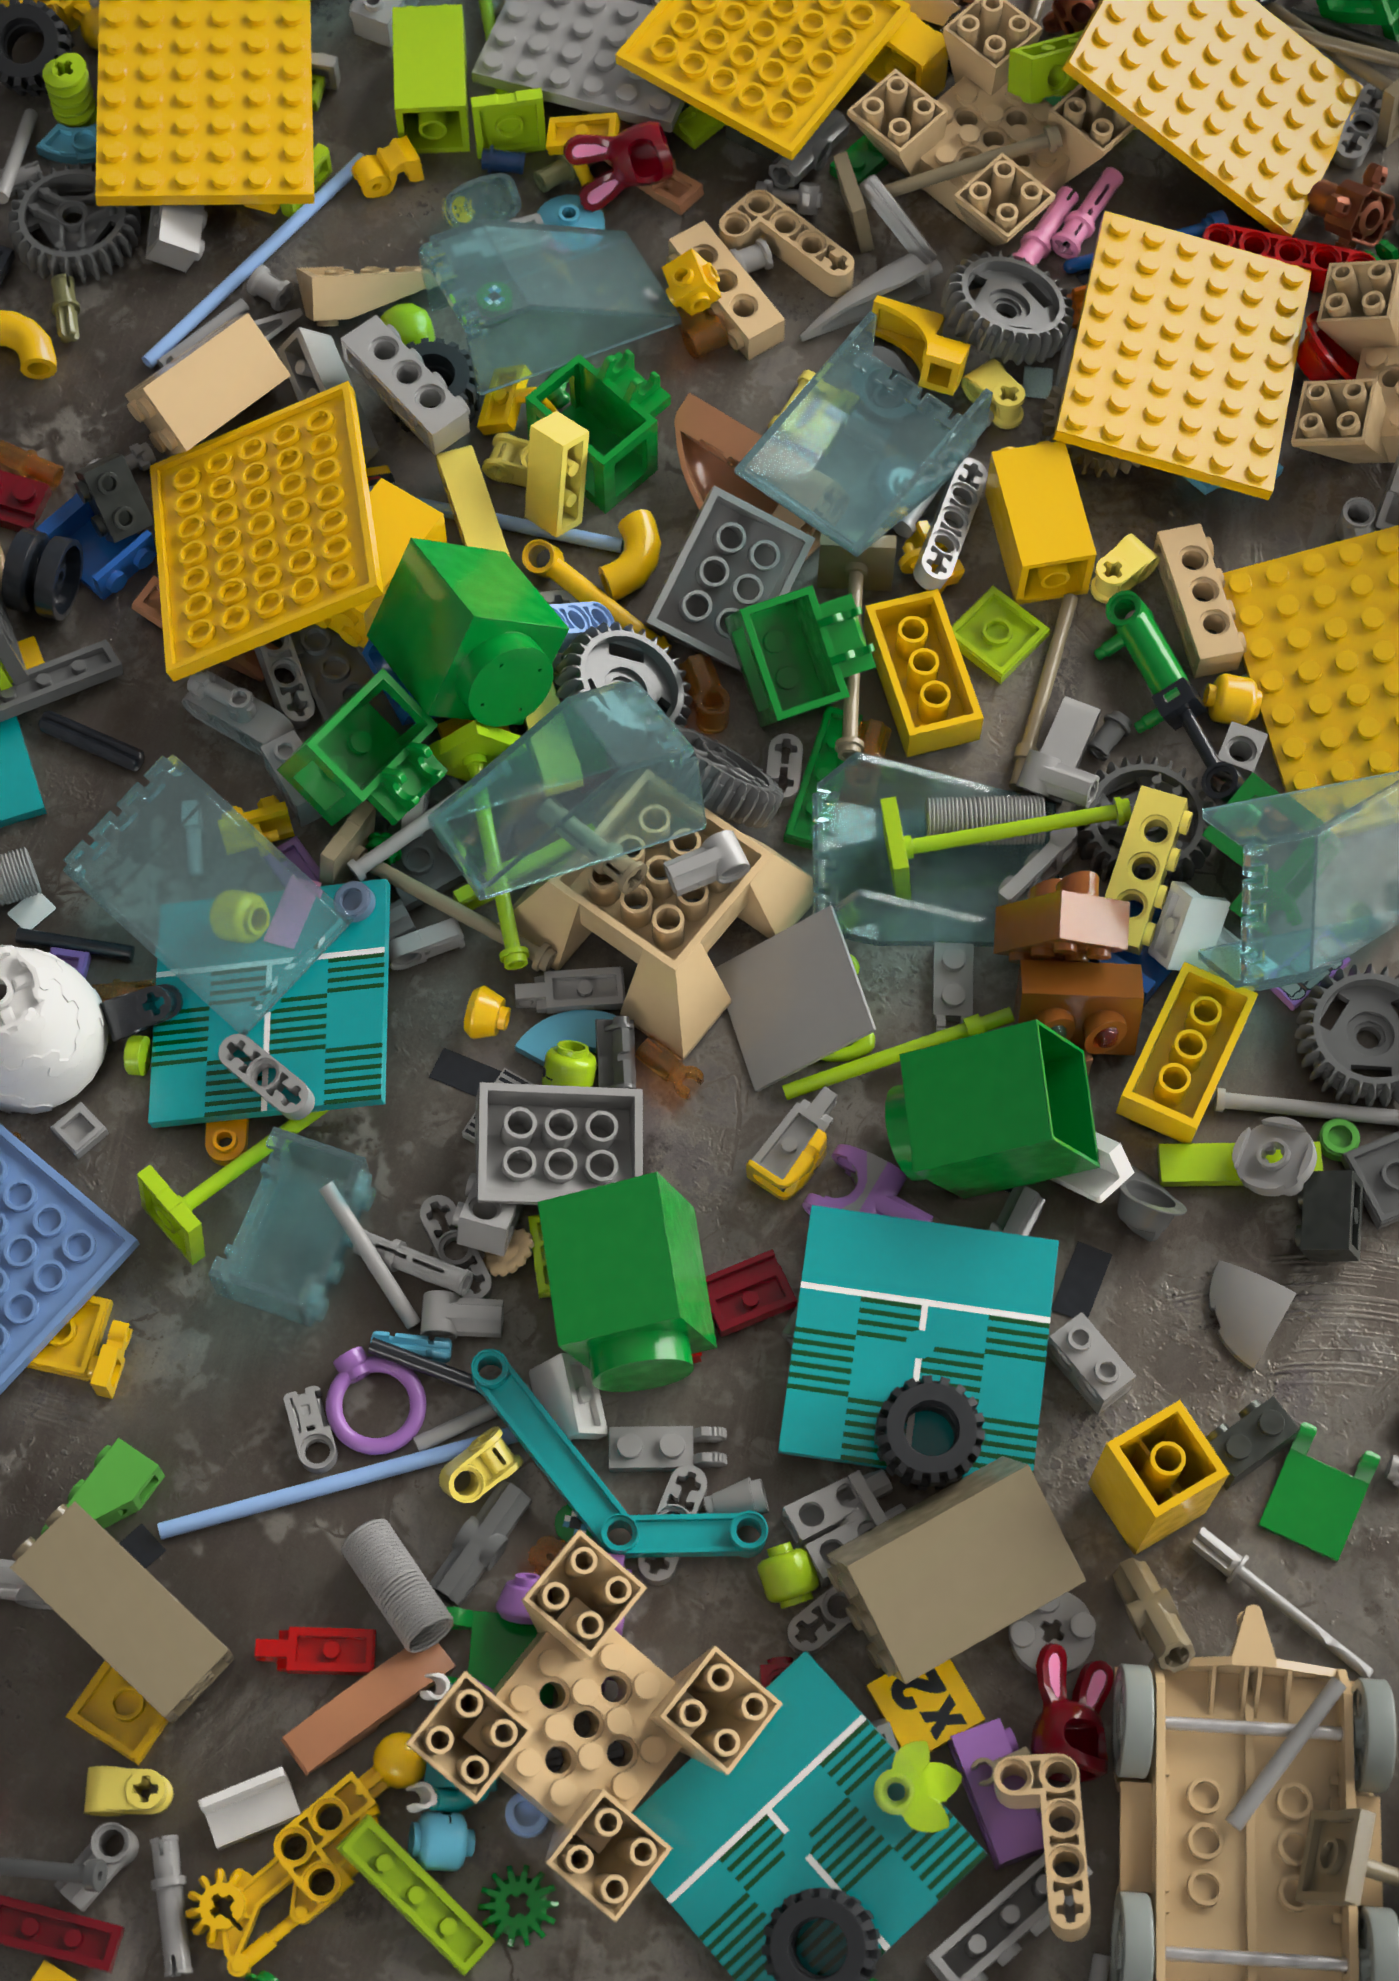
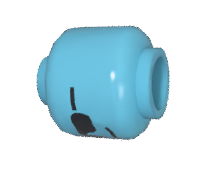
M426 1811L421 1814L418 1822H412L410 1825L408 1854L415 1858V1861L424 1870L455 1872L462 1867L466 1856L472 1857L474 1854L475 1831L474 1829H467L466 1820L460 1813Z

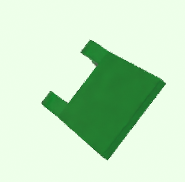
M1303 1422L1299 1427L1300 1431L1292 1441L1258 1527L1337 1562L1369 1484L1379 1465L1380 1456L1367 1450L1360 1457L1354 1475L1351 1476L1307 1456L1317 1433V1428L1312 1424Z
M446 1607L454 1619L451 1630H472L468 1673L491 1689L497 1686L538 1634L534 1624L510 1622L504 1620L497 1612ZM447 1676L450 1683L454 1684L455 1681L458 1679L456 1677ZM549 1683L542 1686L539 1697L543 1705L552 1706L554 1686Z

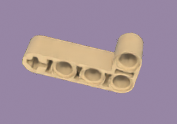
M757 189L747 193L720 218L719 239L728 250L733 248L737 251L754 245L756 239L762 238L767 242L770 251L828 296L840 298L852 289L855 262L851 254L766 190Z
M1058 1753L1019 1755L1003 1758L997 1763L993 1774L996 1798L1002 1805L1010 1809L1041 1808L1050 1926L1053 1933L1061 1940L1067 1942L1079 1941L1087 1935L1090 1929L1091 1907L1080 1778L1077 1764L1067 1755ZM1064 1773L1071 1781L1065 1787L1057 1788L1051 1786L1047 1779L1052 1774ZM1012 1775L1020 1776L1026 1781L1025 1785L1018 1790H1009L1002 1783L1004 1779ZM1058 1817H1067L1075 1825L1070 1831L1062 1833L1054 1830L1050 1824ZM1067 1861L1075 1864L1079 1870L1073 1877L1063 1878L1055 1873L1054 1868L1060 1862ZM1073 1895L1075 1922L1068 1923L1064 1915V1896Z

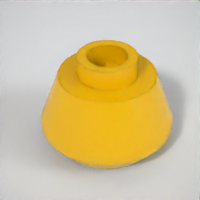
M485 985L473 990L464 1017V1031L470 1038L497 1036L499 1030L505 1031L507 1029L511 1008L506 1007L505 998Z

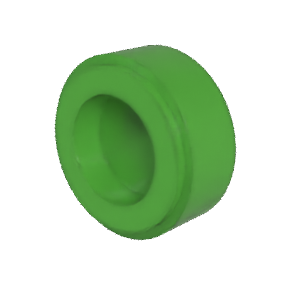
M1336 1118L1327 1121L1322 1126L1317 1142H1320L1321 1153L1325 1157L1334 1161H1341L1340 1158L1343 1153L1358 1148L1360 1134L1353 1123L1345 1119Z

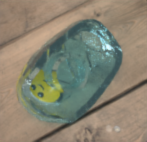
M496 173L478 177L458 185L445 196L441 208L443 218L450 228L456 232L472 234V231L500 224L513 218L521 208V199L513 178L505 173Z

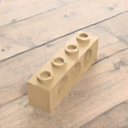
M705 220L669 239L667 263L692 248L707 263H711L720 278L717 286L722 298L712 303L706 310L713 324L716 326L720 325L726 332L727 339L734 350H740L746 359L750 360L784 341L785 319Z
M1201 523L1157 532L1153 552L1160 557L1158 569L1194 678L1238 670L1243 653L1247 650L1244 634L1241 631H1237L1234 622L1236 619L1234 604L1232 600L1226 599L1223 590L1225 587L1223 572L1221 568L1215 567L1213 561L1214 547L1209 536L1205 537ZM1185 566H1191V567L1195 568L1196 570H1190V569L1186 568ZM1196 598H1203L1207 602L1199 601ZM1211 629L1216 631L1218 634H1212L1206 630Z

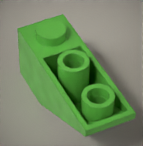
M118 1437L112 1446H105L98 1454L94 1462L95 1469L86 1480L81 1479L75 1484L68 1495L69 1503L66 1506L69 1508L75 1501L104 1529L138 1512L164 1479L165 1475L157 1463ZM46 1524L41 1531V1535L49 1528Z

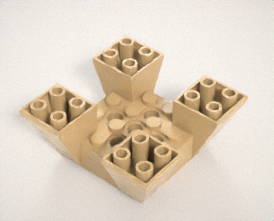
M975 0L943 28V36L955 80L953 87L938 100H935L895 69L847 110V116L888 162L907 177L1043 134L1044 126L1050 125V127L1057 125L1063 147L1057 148L1056 152L1051 153L1049 148H1045L1014 159H1010L1001 153L983 169L922 188L995 247L1007 243L1055 200L1056 195L1054 193L1060 187L1102 158L1127 136L1135 126L1081 84L1055 106H1052L1045 99L1040 103H1025L1021 97L1009 93V50L1038 43L1043 28L1007 0Z
M1399 259L1329 263L1317 324L1359 363L1355 380L1304 381L1291 444L1296 448L1353 464L1395 463L1399 454Z
M639 759L593 812V817L599 822L592 830L607 842H618L622 845L625 854L628 856L635 855L636 857L632 858L634 861H642L647 865V873L641 884L631 893H622L618 888V883L605 873H597L592 866V860L576 848L571 854L545 868L514 903L513 911L519 936L540 947L547 942L552 945V949L557 951V956L551 966L555 971L562 968L592 932L636 962L637 967L620 1016H629V1020H634V1026L684 1061L731 1004V998L707 952L737 917L768 938L797 924L825 890L826 885L763 842L738 831L705 807H701L698 802L688 799L687 795L676 791L673 785L665 782V778L656 774V770L650 768V765ZM724 830L734 832L751 866L745 876L734 882L721 884L715 881L679 897L673 892L668 878L665 880L654 879L655 877H667L664 870V862L700 848L707 838ZM686 848L692 849V850L687 851V852H683V851L678 850V849H686ZM697 898L700 901L692 903L686 901V899ZM636 905H642V906H644V907L641 908V909H631V908H629L630 906H636Z
M579 1529L522 1598V1602L538 1634L497 1686L490 1692L469 1673L463 1671L405 1744L474 1803L479 1801L498 1776L501 1777L555 1824L545 1863L613 1922H617L672 1850L670 1845L631 1812L678 1751L725 1775H729L783 1703L716 1646H712L671 1679L614 1630L647 1587ZM607 1677L612 1678L618 1685V1695L612 1702L607 1701L601 1692V1685ZM546 1683L554 1686L558 1694L556 1704L550 1709L541 1703L539 1697L540 1690ZM580 1712L585 1713L591 1721V1729L585 1737H580L573 1727L574 1718ZM613 1741L619 1742L624 1749V1758L617 1766L611 1764L607 1757L608 1747ZM553 1747L559 1749L563 1755V1765L556 1773L551 1772L545 1763L546 1754Z

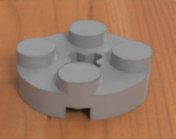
M1275 1116L1261 1120L1263 1124L1256 1126L1253 1130L1250 1127L1244 1130L1236 1140L1232 1153V1160L1242 1184L1254 1193L1263 1196H1280L1283 1194L1293 1196L1298 1194L1303 1188V1183L1312 1175L1317 1162L1315 1144L1305 1128L1296 1120ZM1276 1150H1281L1283 1157L1278 1162L1270 1163L1265 1158L1267 1155H1274Z
M1069 1592L1008 1625L1009 1640L1014 1657L1025 1669L1036 1675L1037 1658L1040 1650L1046 1644H1059L1065 1649L1067 1654V1674L1084 1664L1095 1642L1096 1623L1094 1618L1091 1616L1086 1605ZM1054 1622L1060 1626L1059 1633L1063 1636V1639L1061 1641L1052 1639L1049 1643L1045 1642L1042 1639L1045 1632L1040 1626L1043 1623L1051 1625Z

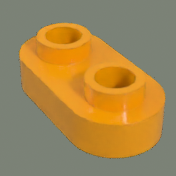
M249 1118L206 1123L205 1147L210 1159L214 1163L226 1166L247 1151ZM223 1138L232 1139L231 1144L226 1147L218 1145Z

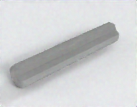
M876 175L867 177L859 185L860 191L908 253L916 255L925 265L934 261L937 257L936 252Z

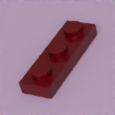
M0 1895V1945L112 1974L125 1931L123 1926Z

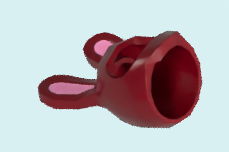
M647 121L639 123L612 137L579 134L568 139L564 145V156L572 165H584L609 160L612 163V169L587 182L579 192L580 204L585 210L592 212L605 207L626 187L650 186L665 182L674 175L672 156L663 128L659 122Z
M1046 1644L1040 1650L1036 1662L1038 1687L1043 1701V1708L1033 1727L1031 1755L1065 1754L1077 1764L1080 1782L1098 1779L1108 1772L1109 1760L1105 1730L1099 1713L1113 1684V1670L1105 1661L1088 1662L1081 1669L1073 1690L1072 1699L1069 1700L1066 1691V1651L1059 1644ZM1055 1773L1048 1778L1058 1782L1071 1781L1064 1773Z

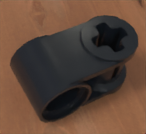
M161 984L122 994L100 1003L113 1042L174 1018L182 1010L183 997L179 989L174 985ZM163 997L165 1004L157 1009L155 1001Z

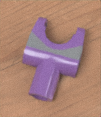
M845 1144L837 1145L831 1157L836 1164L846 1170L845 1173L852 1178L855 1189L849 1195L842 1198H832L826 1195L822 1197L809 1193L802 1203L804 1210L809 1215L811 1205L927 1222H932L934 1216L897 1197L907 1179L903 1171L875 1154Z

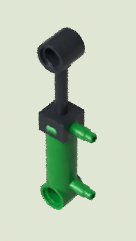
M1129 590L1117 592L1107 602L1105 613L1107 619L1114 625L1118 633L1103 642L1100 647L1094 650V654L1098 660H1102L1123 647L1127 648L1153 695L1151 698L1156 705L1155 709L1135 722V729L1138 733H1142L1147 729H1152L1164 720L1175 731L1183 726L1207 768L1202 776V789L1219 808L1223 809L1246 779L1232 764L1220 761L1203 731L1197 717L1208 710L1178 663L1156 624L1152 611L1136 593ZM1135 610L1130 618L1125 619L1129 612ZM1232 781L1228 790L1220 792L1223 784Z

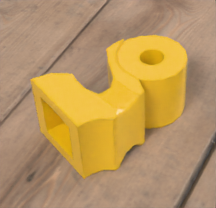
M407 135L401 138H393L387 147L378 148L376 155L361 157L353 164L351 169L353 177L357 180L361 191L367 198L384 197L391 193L398 174L405 172L411 182L425 180L420 158Z

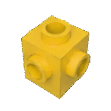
M692 248L661 267L669 286L666 288L669 300L676 308L682 307L691 316L706 310L712 303L722 298L717 283L720 282L717 271L711 263H707Z

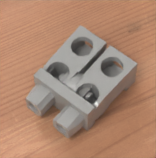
M883 1469L862 1475L860 1470L848 1475L847 1478L836 1481L783 1507L781 1520L796 1547L807 1550L818 1575L820 1590L832 1583L826 1571L831 1567L826 1554L906 1510L905 1506L901 1503L883 1512L877 1502L878 1499L892 1493L893 1490L891 1482Z

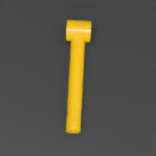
M535 539L526 544L522 551V562L529 571L541 577L550 578L579 602L595 601L603 604L611 612L614 621L620 623L622 630L628 624L633 625L634 633L637 634L640 630L645 629L646 638L652 640L654 637H658L656 644L662 649L669 647L667 653L669 654L672 646L668 643L665 635L661 638L654 631L648 629L640 620L564 561L562 551L558 547L542 539ZM543 550H548L550 553L549 562L544 567L538 568L536 563L538 554Z

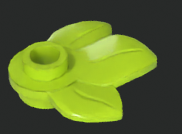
M926 1741L911 1742L896 1752L892 1768L883 1772L876 1780L874 1785L876 1803L886 1813L902 1815L907 1824L914 1830L921 1832L942 1831L950 1826V1822L941 1803L946 1801L957 1790L962 1781V1775L949 1765L929 1762L930 1752ZM893 1783H900L905 1788V1795L899 1801H893L888 1796V1788Z

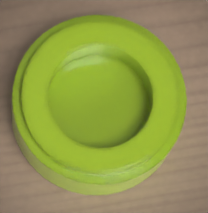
M132 1035L128 1038L124 1048V1068L129 1075L145 1076L151 1063V1041L148 1036Z

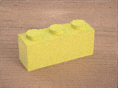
M558 411L530 425L524 515L526 519L556 538L582 523L589 431Z

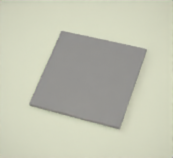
M831 905L715 968L731 998V1004L727 1009L756 1092L877 1031L836 913Z

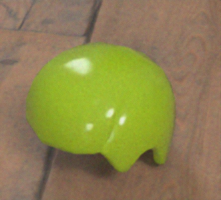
M413 303L394 305L386 310L380 318L386 325L391 324L394 326L405 345L412 341L415 344H419L423 338H429V342L435 341V332L430 316L425 309Z

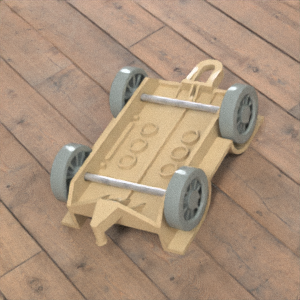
M1249 1605L1237 1616L1236 1623L1238 1629L1230 1656L1193 1657L1187 1668L1175 1673L1168 1669H1161L1156 1663L1155 1658H1152L1148 1665L1121 1664L1119 1667H1114L1111 1738L1115 1783L1117 1791L1120 1792L1119 1884L1111 1922L1110 1981H1399V1922L1391 1908L1383 1907L1382 1882L1365 1877L1360 1906L1308 1905L1295 1900L1311 1810L1329 1809L1332 1811H1342V1809L1361 1808L1376 1813L1369 1859L1382 1863L1380 1797L1374 1796L1373 1793H1385L1388 1790L1395 1766L1396 1711L1389 1683L1385 1679L1358 1678L1355 1681H1349L1346 1669H1335L1276 1659L1262 1610L1257 1605ZM1332 1676L1341 1681L1347 1687L1344 1693L1242 1830L1239 1831L1226 1821V1818Z

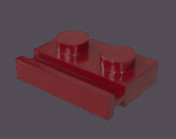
M0 470V527L19 532L22 528L32 529L35 522L38 523L52 495L50 485Z
M773 1249L706 1276L712 1319L721 1337L797 1306V1299L781 1266L776 1260Z

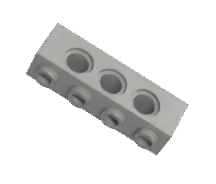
M375 315L341 338L344 360L435 456L470 432V409L462 397L458 395L455 397L447 389V385L439 373L436 371L432 373L424 365V361L417 350L414 348L409 349L402 342L394 326L391 324L386 325Z

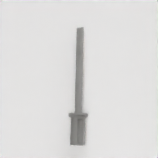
M1204 1527L1199 1531L1189 1546L1219 1569L1227 1577L1225 1581L1228 1584L1235 1576L1238 1577L1363 1678L1371 1677L1374 1670L1244 1567V1564L1249 1559L1248 1555L1242 1557L1240 1554H1237Z

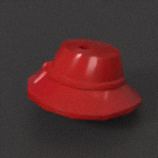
M1315 310L1305 318L1307 329L1305 330L1304 339L1299 344L1296 358L1299 367L1311 381L1355 380L1359 363L1318 326L1317 318L1319 311Z

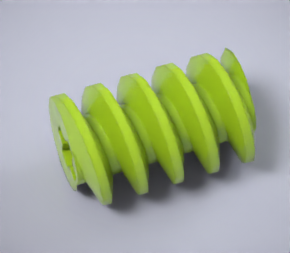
M68 52L48 62L43 69V79L56 121L67 127L77 128L95 124L97 120L96 100L83 57L78 53Z

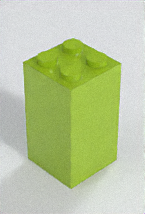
M462 4L392 7L394 107L398 138L407 135L417 154L470 152L467 50Z

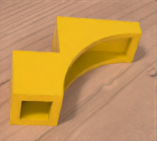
M877 295L873 302L867 333L894 344L913 359L920 372L918 386L954 396L964 376L971 344L942 336L945 318L941 313Z

